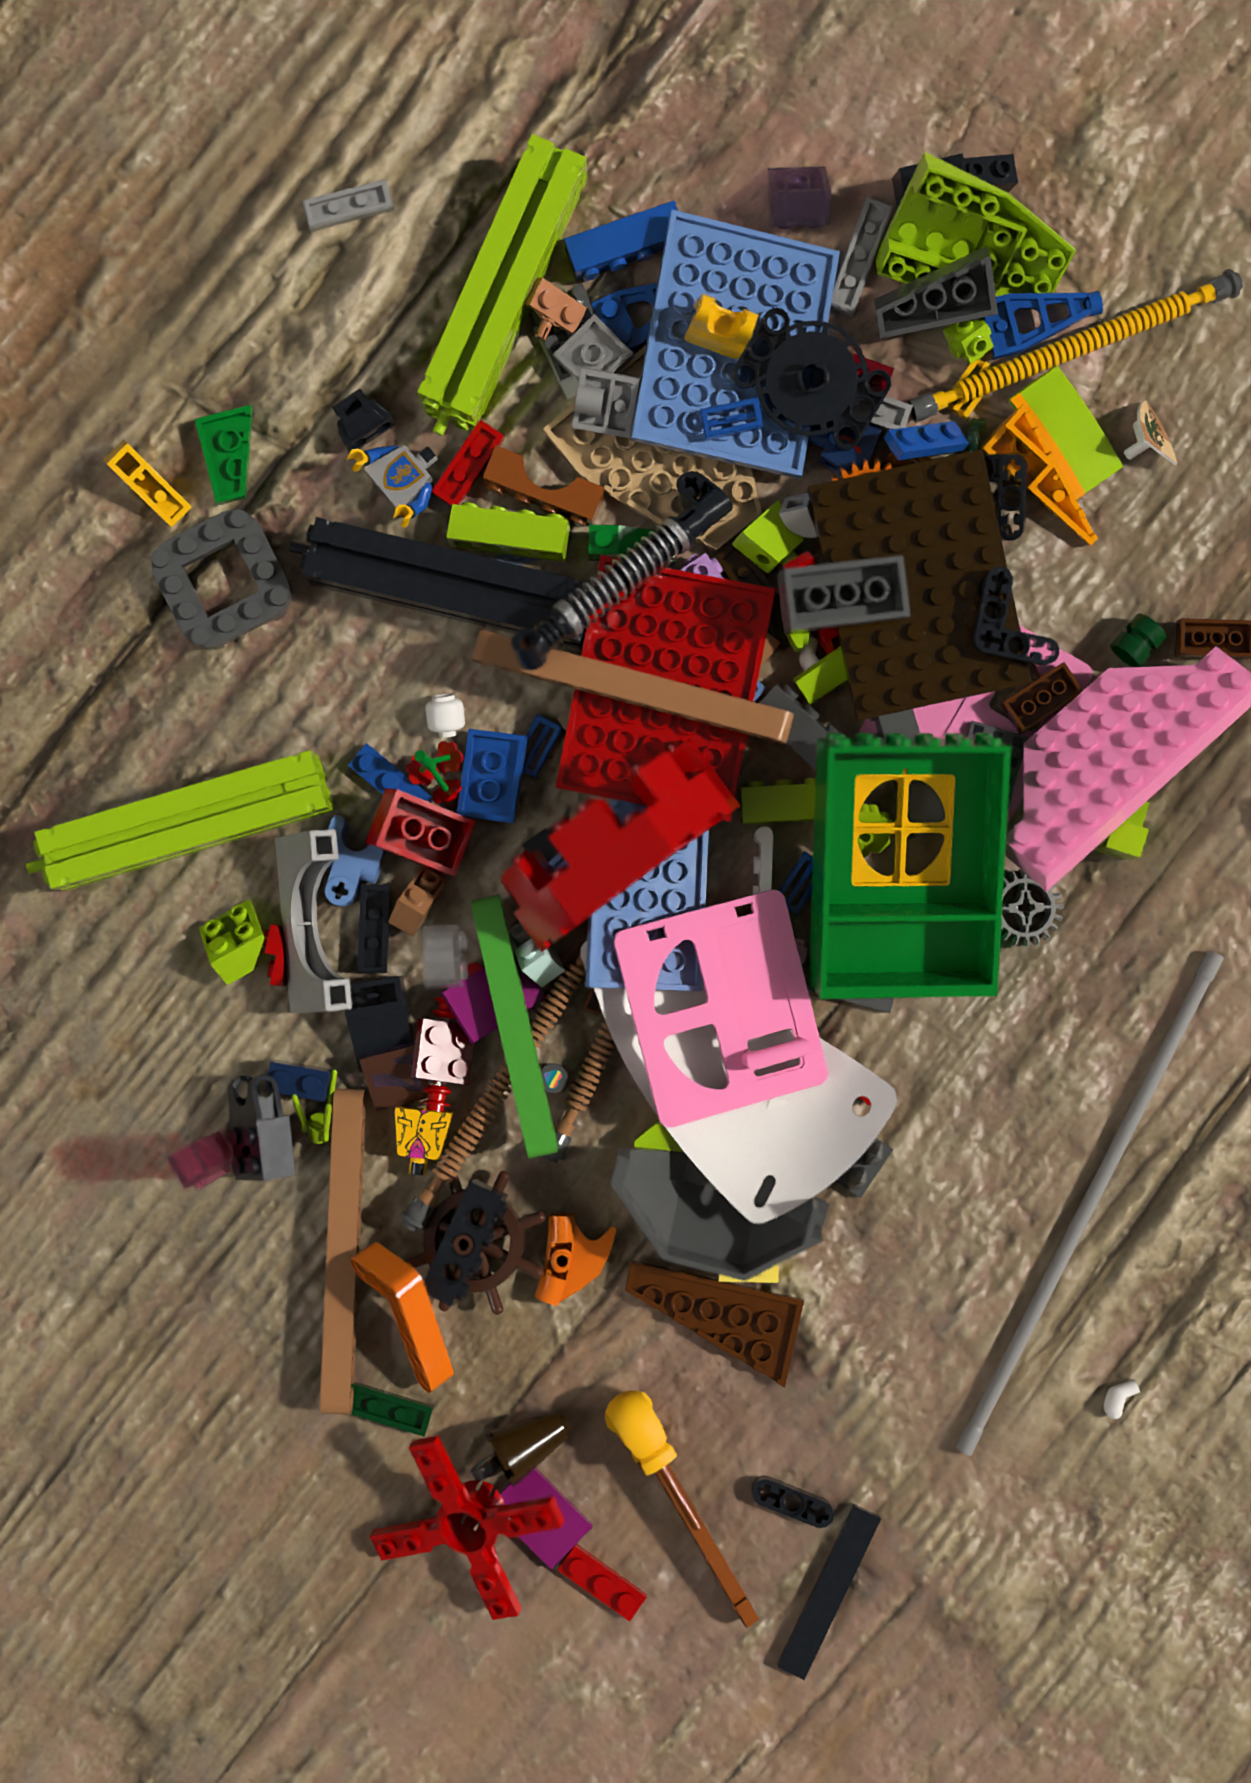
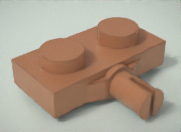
M539 277L536 278L525 301V305L534 310L542 320L534 334L535 337L542 341H546L552 326H557L568 334H574L587 309L556 286Z

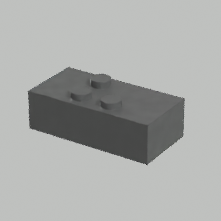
M903 555L783 569L777 574L784 634L900 621L910 617Z

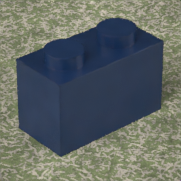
M274 1060L270 1062L268 1075L277 1082L280 1094L297 1095V1097L325 1101L327 1100L331 1071L333 1069ZM266 1083L265 1091L269 1092V1085Z

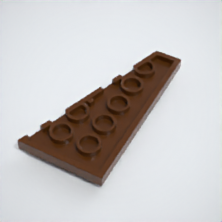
M631 1260L625 1286L626 1292L654 1309H658L671 1317L672 1320L694 1331L700 1337L731 1356L740 1359L761 1374L763 1373L785 1388L803 1309V1299L731 1282H719L718 1279Z

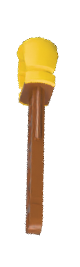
M628 1390L618 1394L609 1402L605 1411L606 1425L631 1450V1456L646 1476L655 1473L740 1620L746 1628H749L759 1621V1618L669 1465L677 1454L673 1447L666 1443V1434L652 1409L651 1399L646 1393L638 1390Z

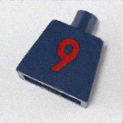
M869 424L860 441L850 450H842L835 445L833 432L826 435L809 437L808 443L824 448L818 462L843 477L841 468H845L848 472L852 471L851 463L853 461L858 468L862 467L864 459H867L869 463L882 427ZM817 426L812 429V431L820 430ZM843 428L839 431L838 438L843 444H850L854 441L855 434L852 429Z

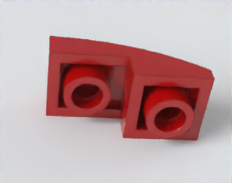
M270 924V929H265L263 935L265 938L262 946L265 947L264 953L276 955L275 961L271 960L269 963L267 977L271 978L270 985L285 987L287 984V969L283 929L280 925Z

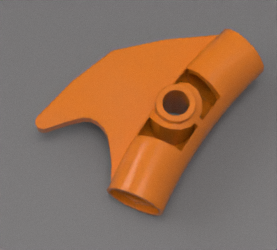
M549 1214L547 1247L542 1268L543 1275L540 1277L534 1296L545 1303L558 1306L561 1301L578 1292L599 1276L611 1252L617 1228L611 1226L598 1239L591 1240L584 1236L575 1220V1214ZM563 1255L568 1260L566 1262H560L557 1258Z

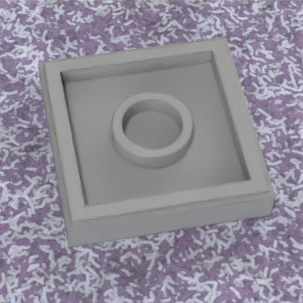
M595 314L552 354L554 359L578 383L581 367L618 373L635 357L634 353Z

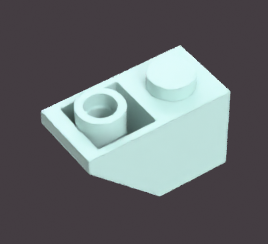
M520 922L509 930L512 946L521 970L541 987L545 986L565 971L558 952L553 945L541 952Z

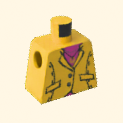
M402 1105L395 1107L397 1155L410 1157L409 1174L426 1175L428 1159H440L454 1111L444 1110V1112L426 1110V1108Z

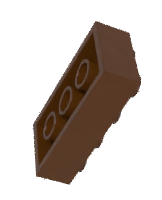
M1181 618L1176 621L1175 657L1204 658L1212 649L1218 647L1232 659L1248 660L1251 658V620Z
M1063 662L1000 703V706L1018 733L1022 734L1071 702L1083 689L1066 663Z

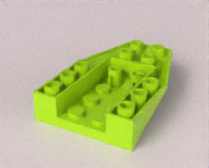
M924 152L875 256L877 274L908 284L987 246L991 257L996 297L1013 293H1054L1076 249L1009 193Z

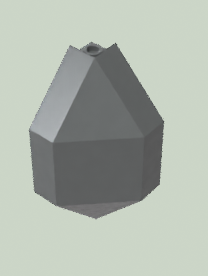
M619 1148L611 1178V1186L663 1260L747 1281L823 1241L821 1231L829 1203L816 1196L779 1217L764 1223H752L714 1187L685 1152ZM772 1175L764 1178L754 1198V1205L757 1208L765 1206L776 1184L775 1177Z

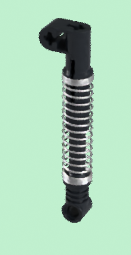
M690 471L682 474L676 482L683 509L680 514L663 520L660 526H656V532L649 531V538L642 537L641 544L635 542L634 549L627 548V555L620 554L619 561L613 559L612 567L605 565L607 575L602 571L597 572L600 581L595 577H590L593 587L583 582L585 593L581 589L576 588L575 592L578 598L568 594L571 604L561 599L560 602L556 603L549 610V615L546 619L541 620L540 624H536L534 628L521 629L512 636L511 646L520 667L530 671L542 667L546 663L547 654L550 653V650H554L556 645L559 646L566 639L573 640L583 632L582 628L588 629L590 622L595 623L597 616L603 617L604 611H611L612 605L617 606L619 604V599L625 600L627 594H633L634 588L641 587V582L647 583L649 577L656 575V571L663 570V565L669 566L671 560L678 558V554H684L689 550L697 537L733 510L732 503L726 493L699 472ZM623 591L624 597H620L618 593ZM613 597L617 598L616 603L611 602ZM607 602L610 605L608 609L603 606ZM599 608L602 609L601 615L596 613V610ZM591 614H594V620L589 619ZM587 620V626L582 625L581 622Z

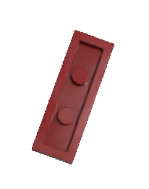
M480 419L432 489V494L451 507L452 504L460 505L489 463L495 445L500 447L505 436Z
M578 1544L566 1554L558 1566L559 1572L629 1622L647 1598V1593Z

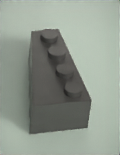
M985 246L874 299L880 339L997 315L992 264L988 247Z

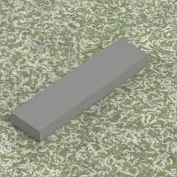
M868 196L866 197L835 280L830 309L853 317L894 206Z

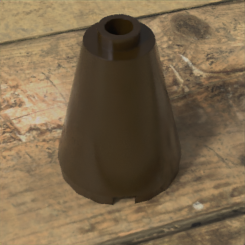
M555 1411L490 1430L485 1436L488 1443L492 1444L494 1448L492 1451L496 1455L506 1478L510 1479L511 1486L514 1487L523 1481L568 1438L567 1431L571 1428L563 1414L557 1415Z

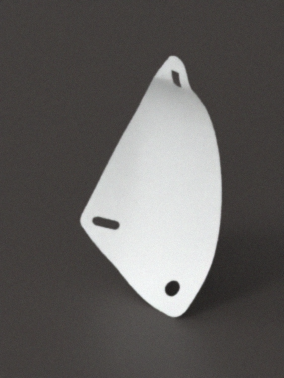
M587 941L582 945L580 950V956L583 961L585 969L587 959ZM703 980L702 991L655 990V1011L663 1015L705 1003L707 995ZM593 987L615 1045L634 1081L657 1115L625 988ZM712 1024L666 1037L664 1047L669 1057L688 1078L699 1085L712 1089H722L726 1086L727 1075L715 1027ZM785 1029L747 1041L749 1051H758L793 1041L794 1037L791 1029ZM821 1038L820 1042L828 1070V1077L820 1085L779 1096V1098L791 1103L766 1110L769 1099L679 1126H665L674 1140L704 1176L752 1223H764L802 1205L832 1184L868 1149L896 1107L897 1095L891 1085ZM799 1058L754 1070V1074L760 1076L799 1064ZM859 1096H865L871 1102L870 1112L863 1117L855 1115L852 1109L854 1100ZM772 1175L775 1177L776 1184L765 1206L757 1208L754 1205V1198L764 1178Z

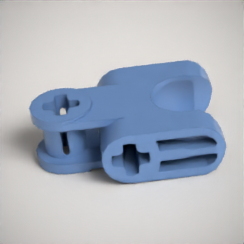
M337 814L332 818L328 830H336L339 859L332 862L326 869L330 871L325 886V894L331 903L345 907L355 902L362 881L376 884L386 851L370 845L362 851L350 850L345 840L348 826L344 816ZM345 884L344 888L348 890L347 896L342 895L339 899V894L335 893L336 887L341 888Z

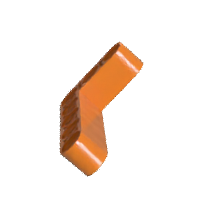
M375 1241L350 1258L351 1266L364 1282L388 1299L414 1375L420 1386L426 1392L431 1393L454 1375V1370L425 1285L413 1267Z

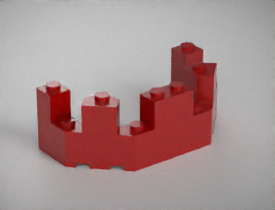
M680 738L668 746L666 752L651 762L645 759L631 769L634 774L628 778V781L645 802L648 809L643 813L639 809L631 813L623 820L626 823L625 826L604 798L594 801L592 797L577 807L580 813L571 820L566 816L553 826L555 832L548 837L569 864V868L564 864L554 871L539 849L531 853L526 849L513 859L514 864L504 871L505 873L500 877L502 879L500 882L519 907L514 912V915L541 952L560 941L612 899L740 807V804L692 739L683 742Z

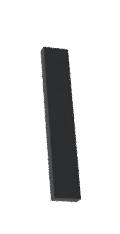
M853 1503L777 1662L778 1668L805 1680L881 1521L879 1515Z

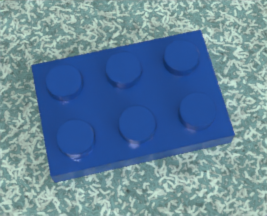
M476 729L468 730L461 778L462 790L459 792L457 814L467 818L516 823L527 736Z

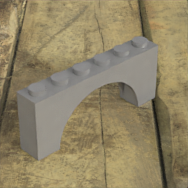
M336 830L306 831L275 838L290 1014L352 1009L350 979L339 976L331 968L321 946L317 925V897L320 882L327 867L339 859Z

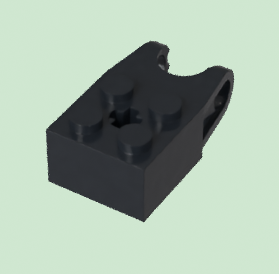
M264 1074L254 1078L246 1075L235 1077L231 1081L228 1090L230 1120L228 1138L232 1145L233 1159L231 1167L236 1180L268 1181L295 1176L289 1116H283L277 1082L273 1077ZM262 1080L266 1081L269 1085V1093L264 1098L261 1097L258 1086ZM242 1081L248 1084L247 1097L241 1098L237 1092V1087Z

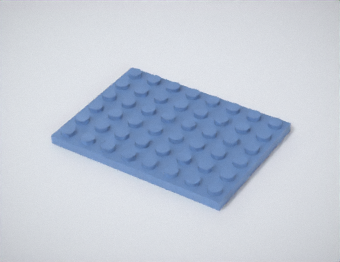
M672 209L668 219L630 441L797 479L802 477L809 436L795 435L779 427L763 410L760 401L764 429L705 440L700 409L758 397L756 386L750 389L738 388L732 380V372L738 359H733L684 340V336L692 317L696 313L694 303L702 293L716 298L715 303L728 310L741 312L746 309L757 313L758 318L753 334L765 313L772 308H781L786 311L789 316L790 326L798 322L812 320L828 322L840 251ZM774 314L768 318L767 324L771 330L778 331L784 327V320L780 315ZM814 326L803 327L804 332H822L823 329ZM796 329L790 332V337L797 334ZM757 341L753 344L752 351L756 356L764 357L769 352V346L764 341ZM742 367L737 371V378L742 383H749L753 380L754 373L749 367ZM807 369L802 372L801 379L805 384V389L817 388L819 372L817 370ZM765 381L761 383V389L766 387ZM764 395L766 405L773 413L775 409L771 405L768 395ZM754 407L707 416V419L709 421L755 410ZM781 415L777 417L784 424L795 428L794 423L787 421ZM756 418L711 427L709 429L710 431L731 426L755 422ZM801 426V430L810 431V427Z

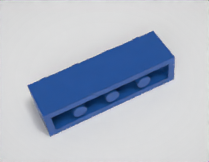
M673 200L564 238L565 251L576 281L581 279L584 281L593 280L603 271L609 269L612 272L619 271L625 268L629 262L635 260L644 262L653 258L655 253L663 251L669 214L672 209L678 211L675 201Z

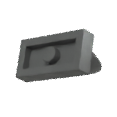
M875 1138L862 1156L835 1181L861 1198L893 1149Z

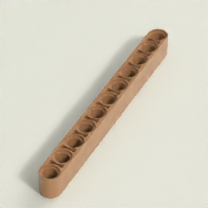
M479 631L472 656V661L761 739L787 744L794 714L791 712L556 649L550 650V653L547 654L546 663L542 667L532 671L525 670L518 664L511 646L512 638L492 632Z
M336 1088L333 1097L320 1413L351 1414L353 1409L354 1390L351 1384H354L359 1276L353 1270L350 1258L360 1252L366 1117L365 1089Z

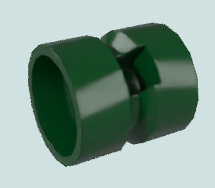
M1138 613L1126 626L1127 632H1121L1110 644V648L1128 666L1141 667L1150 657L1149 650H1156L1167 636L1161 626L1153 619Z

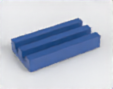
M758 397L700 409L706 441L764 429ZM754 407L755 410L709 421L707 419V416ZM756 418V421L751 423L731 426L710 431L709 429L711 427Z
M539 714L536 715L526 734L528 737L527 746L540 722L545 724L523 767V773L534 779L538 777L563 730L562 726ZM550 728L554 729L555 731L534 770L529 769Z
M806 851L803 852L778 889L783 894L806 859L810 861V864L785 900L788 911L795 916L798 915L812 894L811 882L796 906L794 907L790 904L813 871V856Z

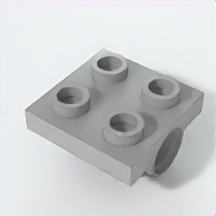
M581 367L572 428L630 438L640 377Z

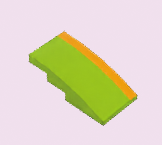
M1054 366L1008 399L1014 411L1022 404L1028 406L1033 420L1042 432V436L1073 490L1076 500L1123 467L1093 414L1058 366Z

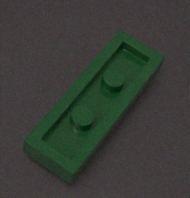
M358 1382L351 1384L354 1390L351 1415L425 1437L434 1405Z

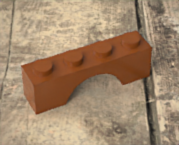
M497 445L494 447L483 475L484 484L488 486L487 489L498 495H503L504 492L515 496V501L526 506L534 503L541 506V510L547 514L565 515L569 517L571 523L581 527H585V524H594L605 496V487L579 477L564 488L557 490L543 489L535 485L526 475L522 455Z

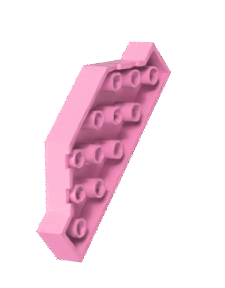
M1218 647L1212 649L1196 665L1108 668L1024 743V819L1006 834L1005 856L1047 892L1251 707V672Z

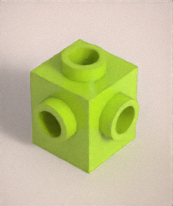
M973 319L950 324L942 330L951 354L956 359L961 358L969 364L982 358L986 352L994 347L990 338L991 329L984 320Z

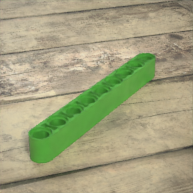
M497 894L471 900L472 913L528 1157L531 1159L557 1153L559 1149L501 896Z

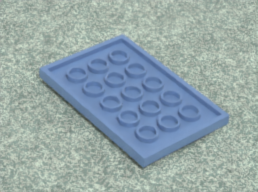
M610 807L624 826L626 823L623 820L637 810ZM639 809V811L643 813L645 809ZM709 830L674 853L588 918L585 987L625 988L613 942L616 933L620 930L706 907ZM664 927L646 931L649 941L665 937ZM690 940L680 942L669 953L659 972L655 990L702 991V976L694 944Z

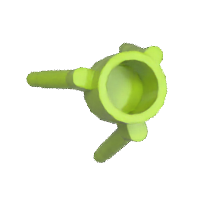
M335 1069L331 1071L325 1113H315L307 1120L297 1095H292L291 1097L301 1123V1131L308 1133L309 1141L315 1144L326 1143L332 1136V1108L337 1070Z

